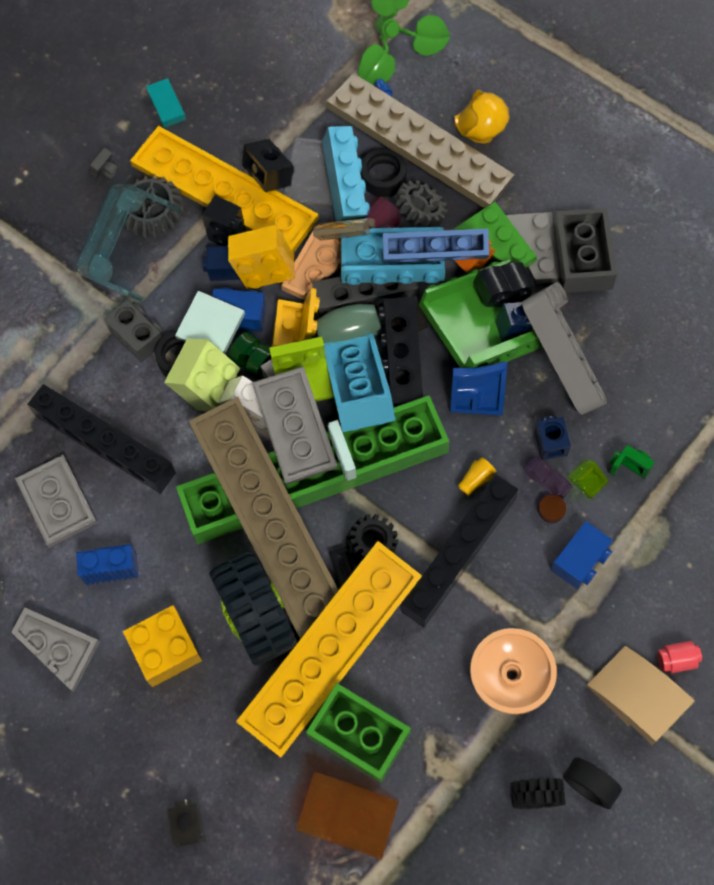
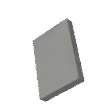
M64 455L15 478L49 548L97 524Z

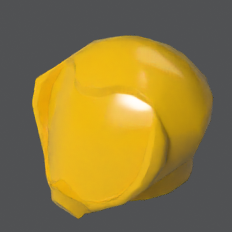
M478 89L473 94L468 106L459 115L455 116V127L462 136L476 143H489L494 137L504 131L509 121V108L501 97L494 93L482 92Z

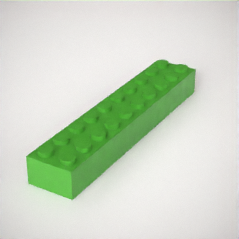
M430 395L395 407L396 421L342 432L356 468L355 479L349 481L345 479L329 436V431L326 434L338 466L336 469L286 485L275 451L268 453L296 509L447 454L449 452V439ZM215 473L176 486L197 545L243 528Z

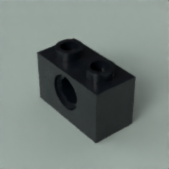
M270 139L244 144L242 166L265 192L291 186L294 166Z

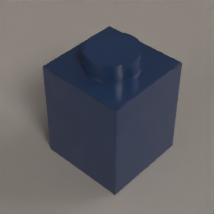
M228 246L207 247V257H203V271L208 272L210 281L240 280L228 261Z

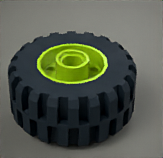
M245 551L211 569L209 575L220 596L221 610L233 634L242 641L253 665H262L295 647L297 641L284 614V605L273 583H269L253 552Z

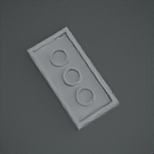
M304 367L253 382L252 385L285 484L287 485L338 468Z

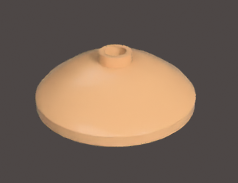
M509 628L496 631L481 641L472 657L470 675L476 693L485 704L501 713L518 715L537 709L548 699L555 686L557 668L551 650L542 639L526 630ZM514 671L517 674V678L514 680L509 679L507 672Z

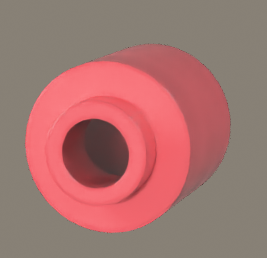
M692 641L666 645L663 649L657 650V658L661 671L673 674L698 669L699 662H702V653L698 645H694Z

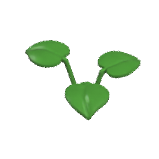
M371 0L373 10L381 15L375 22V29L381 34L379 39L382 40L384 50L378 44L369 46L361 56L358 76L372 85H375V82L379 79L387 82L392 77L395 70V60L393 56L387 54L389 47L386 38H393L398 32L415 37L413 49L417 53L425 56L438 53L447 45L450 39V33L444 21L435 15H425L417 22L416 32H412L399 27L398 22L392 19L397 15V10L404 9L408 5L409 0Z

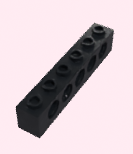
M44 384L27 404L35 417L159 494L163 492L176 474L169 460Z

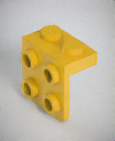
M315 288L310 289L303 304L278 299L271 347L308 340L315 336L317 321L313 320L314 312H318L320 298L316 297Z

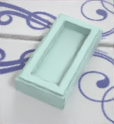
M338 420L330 422L328 425L329 436L345 479L347 481L355 479L356 468Z

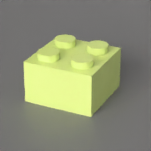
M187 338L164 383L196 410L210 411L221 405L219 401L229 380L236 378L240 367L208 339Z

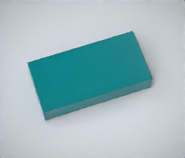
M168 78L146 86L147 93L164 128L186 120L185 113Z

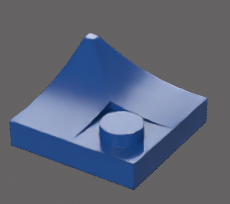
M507 362L476 368H453L450 412L503 416Z

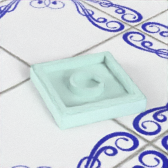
M198 291L175 336L186 342L187 338L208 339L225 354L245 315V311Z

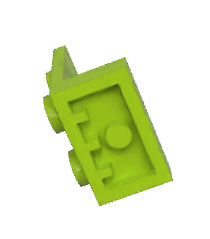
M322 337L269 348L275 375L304 367L315 402L334 397Z

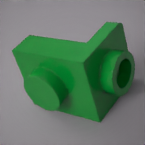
M626 445L622 452L617 450L611 458L609 464L612 465L609 474L615 476L623 465L645 479L655 462L644 451L635 450L631 446Z

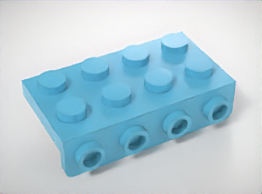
M443 227L369 228L370 235L341 238L342 283L351 285L375 283L381 285L387 282H400L402 284L426 282L434 284L445 281L444 261L384 263L383 233L443 231Z

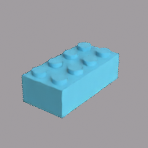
M369 333L346 341L324 343L325 358L342 432L396 421L391 393L374 334Z

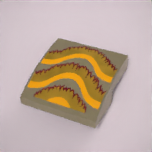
M373 218L321 223L314 228L313 236L320 241L370 235L369 228H375V220Z

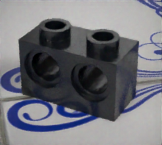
M215 195L202 213L209 241L220 246H228V236L246 232L241 207Z

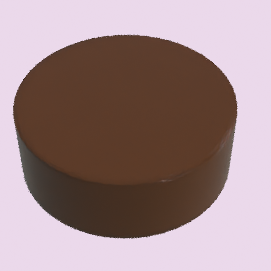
M547 495L540 501L538 507L539 515L548 523H557L565 515L566 503L557 495Z

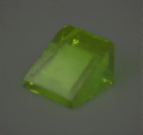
M589 460L582 462L568 476V479L589 499H592L609 482L596 462Z

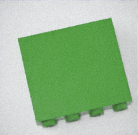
M509 259L500 263L494 262L488 267H502L511 262ZM478 269L472 270L460 278L453 277L441 285H431L423 292L419 306L460 368H476L508 362L543 348L534 328L530 332L508 341H501L495 320L502 307L485 306L473 283L480 271Z

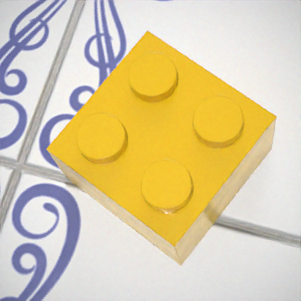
M277 225L228 236V261L247 290L295 279L294 254Z
M174 605L123 631L143 675L151 687L202 661Z

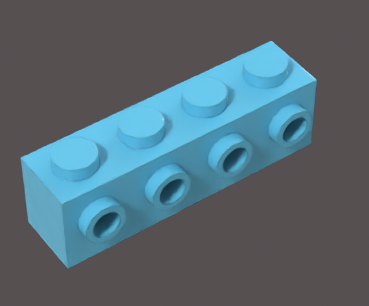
M352 126L328 127L322 145L335 222L365 219L369 216L370 208L369 203L365 202L366 185L365 181L361 180L360 175L362 162L360 158H357V136L353 135Z

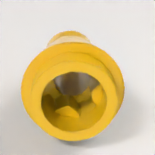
M480 457L478 461H473L464 478L457 486L469 497L473 492L491 481L497 471L486 459Z

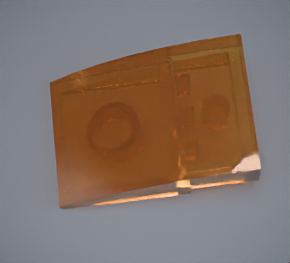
M314 772L296 831L382 860L399 802L359 786Z

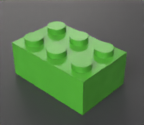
M336 683L306 731L308 739L382 784L410 737L411 728Z

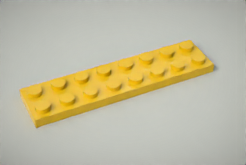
M160 126L154 130L130 160L134 168L150 177H153L155 174L158 180L165 177L167 183L172 181L175 184V188H178L182 195L204 207L209 205L215 195L241 207L246 231L277 225L293 254L319 220L318 213L276 190L265 192L251 176Z
M377 541L236 722L279 757H282L326 701L336 683H340L422 575Z

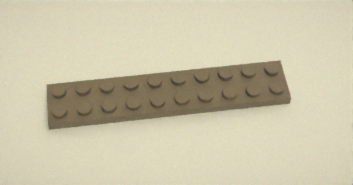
M237 396L188 422L301 639L339 590Z

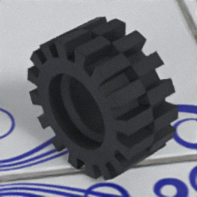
M368 514L363 519L360 517L356 523L354 522L347 534L345 544L346 547H350L347 551L349 556L355 555L352 559L355 563L358 559L362 561L371 550L362 541V536L365 533L377 535L381 540V544L391 552H395L398 545V539H396L398 533L397 530L392 532L394 528L392 523L388 526L385 524L388 519L383 517L380 521L378 520L379 515L374 514L373 518H371L370 514Z
M532 778L510 783L512 808L541 809L566 804L563 779Z

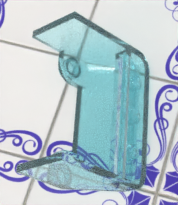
M115 184L109 189L78 259L77 269L82 276L142 302L143 297L109 282L113 274V266L108 259L129 212L138 211L145 200L179 215L181 209L171 202L137 187Z

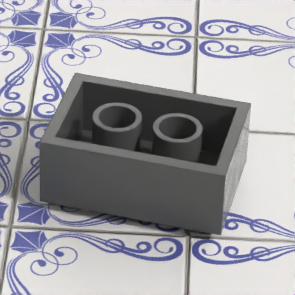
M607 208L556 211L553 226L560 281L565 292L613 289L617 270Z

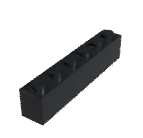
M495 474L402 603V613L423 628L426 627L515 502L518 488Z

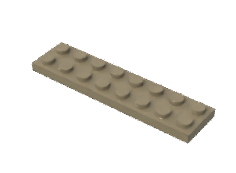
M354 73L326 102L325 108L483 208L488 207L497 200L515 175Z

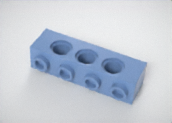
M488 229L383 233L384 263L487 259L489 257Z

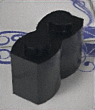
M522 262L482 269L473 281L486 307L500 308L504 303L523 302L532 295L536 288Z

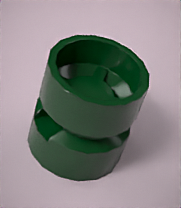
M245 332L233 343L228 357L239 367H245L246 372L259 380L263 378L260 366L271 360L270 347L266 344L261 345L258 338L249 332Z

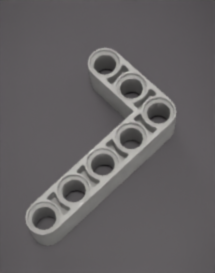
M556 282L525 299L522 302V306L579 414L584 415L605 405L607 401L600 384L559 309L568 302V297L562 285Z

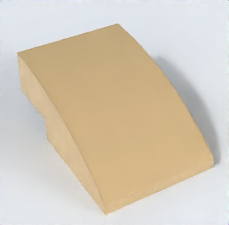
M627 646L587 684V687L628 727L631 725L651 745L695 702L668 676Z

